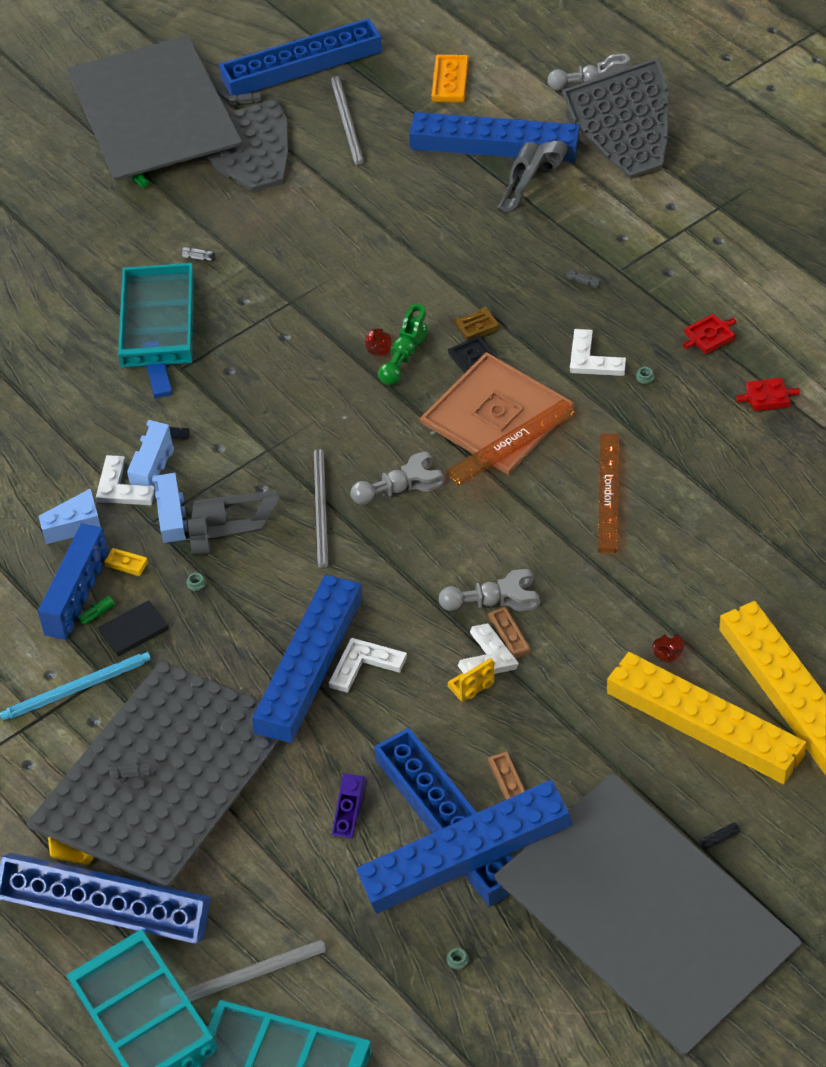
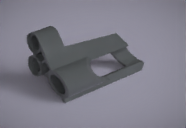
M552 141L542 145L534 142L525 143L521 147L511 168L509 185L497 209H501L504 212L514 210L524 193V188L528 186L537 168L544 172L553 171L562 162L568 149L567 145L562 141ZM518 177L521 180L514 192L516 197L509 199L507 197Z
M275 490L194 500L191 519H188L192 555L211 553L210 539L261 530L278 502L280 495ZM262 500L253 518L226 521L225 510L237 503Z

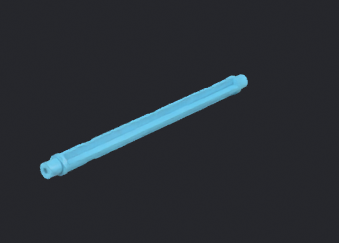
M148 652L135 655L122 662L6 708L5 711L0 712L1 720L4 721L9 718L11 720L31 710L74 694L77 691L113 678L123 672L142 666L145 662L151 660Z

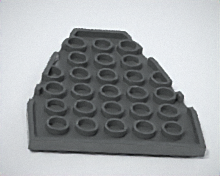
M657 57L562 90L573 122L580 124V130L602 155L630 179L663 168L668 138V84Z
M277 99L229 112L228 115L241 138L242 144L235 148L205 155L203 159L212 162L213 167L228 179H235L238 185L245 187L251 193L283 184L286 162H288V123Z

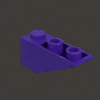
M343 773L331 835L353 838L368 779L364 776Z

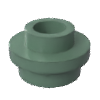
M642 367L636 373V379L643 384L651 383L654 380V372L649 367Z
M192 573L188 576L186 584L188 589L199 591L205 587L206 581L200 573Z
M454 948L447 955V964L452 969L460 970L468 964V954L463 949Z

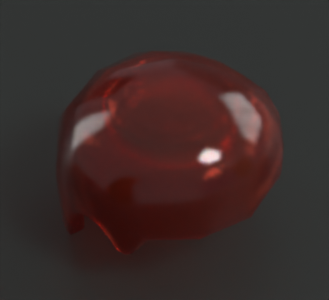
M371 329L365 337L364 345L370 354L384 356L390 351L391 337L388 333L383 332V329Z
M664 634L654 640L652 650L656 658L672 662L680 657L685 644L684 640L678 635L668 638Z

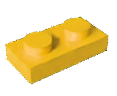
M112 548L104 563L105 567L140 577L148 564L147 557Z

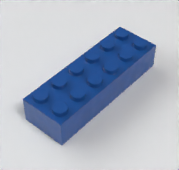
M80 524L38 610L45 636L66 640L69 633L73 631L74 622L81 614V607L83 603L87 602L88 593L94 587L97 574H100L103 561L109 555L106 536H104L102 527Z

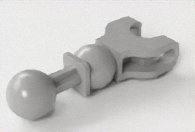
M613 54L607 57L604 62L597 63L598 67L588 65L581 69V66H579L580 72L566 74L565 71L556 69L548 75V84L554 90H562L568 83L580 81L584 83L627 68L630 64V58L627 54Z
M421 452L412 455L408 463L401 466V470H392L387 475L382 473V481L374 484H370L367 481L356 482L352 486L350 494L355 503L366 505L373 500L374 494L386 491L390 497L392 492L401 493L406 488L409 491L413 489L425 492L435 490L443 486L446 477L440 470H427L432 465V456L429 452Z
M520 569L511 571L504 579H499L497 584L486 582L480 586L479 583H476V590L461 592L460 589L454 586L445 587L439 594V604L447 611H455L466 602L477 601L479 608L482 607V604L494 606L500 602V606H509L517 611L536 609L540 604V598L535 591L523 590V588L531 586L534 576L531 570Z

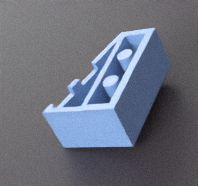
M148 420L146 424L149 428L146 436L142 435L140 441L143 443L140 451H135L127 471L130 484L152 486L154 483L153 476L159 475L161 470L165 468L166 461L174 452L169 425Z
M170 473L153 476L163 543L186 540L185 532H188L187 520L183 521V518L186 517L185 506H181L184 503L183 492L178 490L176 474Z
M91 489L39 515L46 544L73 538L81 523L100 527Z

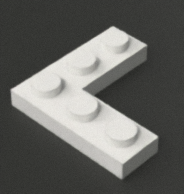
M574 329L570 373L625 375L626 358L590 356L592 330Z
M106 455L96 501L101 503L152 505L155 494L154 486L120 484L125 465V456Z
M488 623L472 626L470 633L486 655L460 660L458 667L464 674L489 658H492L494 661V674L517 669L519 663Z
M351 638L329 681V688L348 693L362 663L400 673L407 659V653Z

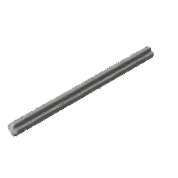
M332 77L331 83L354 163L362 165L364 163L340 77Z
M316 449L314 451L317 559L319 568H327L328 543L324 451Z
M318 940L185 989L183 992L191 1002L326 951V947L322 940ZM177 993L161 998L159 1002L162 1010L166 1011L182 1002Z

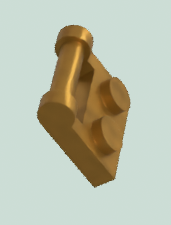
M483 307L480 311L465 317L453 319L455 328L461 332L466 341L499 330L498 322L487 307Z

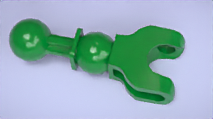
M413 304L409 307L403 320L402 329L399 332L400 337L394 341L391 347L392 359L379 368V380L385 385L391 386L398 383L401 378V370L399 368L401 363L409 362V357L414 354L415 348H417L418 344L424 342L428 334V325L423 323L426 311L425 307L421 304ZM420 311L418 317H414L413 313Z

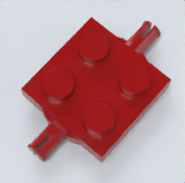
M712 314L684 328V334L690 340L683 342V347L687 350L692 346H697L705 354L735 340V334L729 327L737 324L736 319L732 317L727 321H723Z
M782 378L746 382L747 394L736 395L737 403L748 401L752 406L753 412L790 407L789 396L799 395L800 392L798 387L788 389L784 385Z

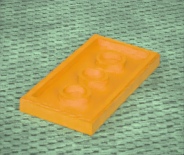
M436 55L432 102H464L468 55Z

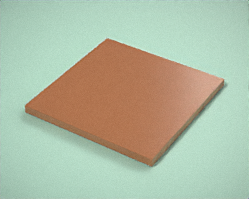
M486 352L420 417V423L507 475H510L574 408L575 403ZM510 438L512 442L508 444L505 440ZM505 442L506 446L502 447L500 443Z

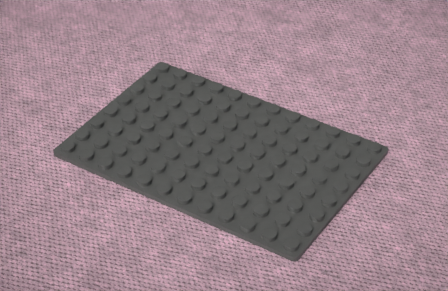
M183 36L67 68L68 76L114 180L139 175L143 172L171 166L229 148H235L242 144L241 138L189 36Z
M160 662L27 821V828L164 888H168L281 740L254 734L252 717L260 700L167 663ZM142 763H149L150 775L148 776L138 774L139 776L122 778V776H119V778L111 779L109 776V767L111 766L121 768V765L138 764V766H141Z
M610 774L568 810L572 826L528 845L495 874V881L680 1054L686 1055L800 947L801 940L616 775Z

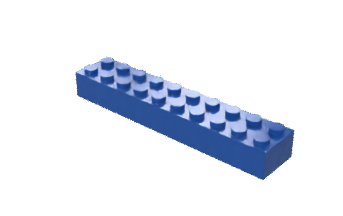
M367 18L220 63L221 80L230 95L238 96L239 94L255 92L382 52L381 35L371 20Z
M415 112L409 133L410 149L517 158L521 147L525 143L534 142L542 145L547 142L562 141L568 147L562 161L576 162L580 141V124Z
M324 575L252 717L254 734L289 743L293 742L362 601L361 583Z
M410 728L374 746L376 762L431 833L477 813ZM510 854L464 874L488 907L510 896L495 881V874L513 859Z
M551 779L357 867L356 870L374 911L378 914L572 826L569 812Z
M9 853L1 858V900L139 931L142 929L147 933L195 944L204 939L211 901L209 896L173 888H164L155 884L15 853Z

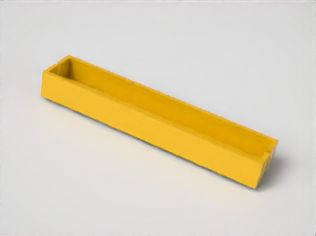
M756 601L739 607V611L734 609L720 615V632L796 736L806 741L807 751L826 775L825 693Z
M631 652L626 654L619 663V667H616L607 678V694L783 785L793 773L794 768L796 769L805 756L806 741Z

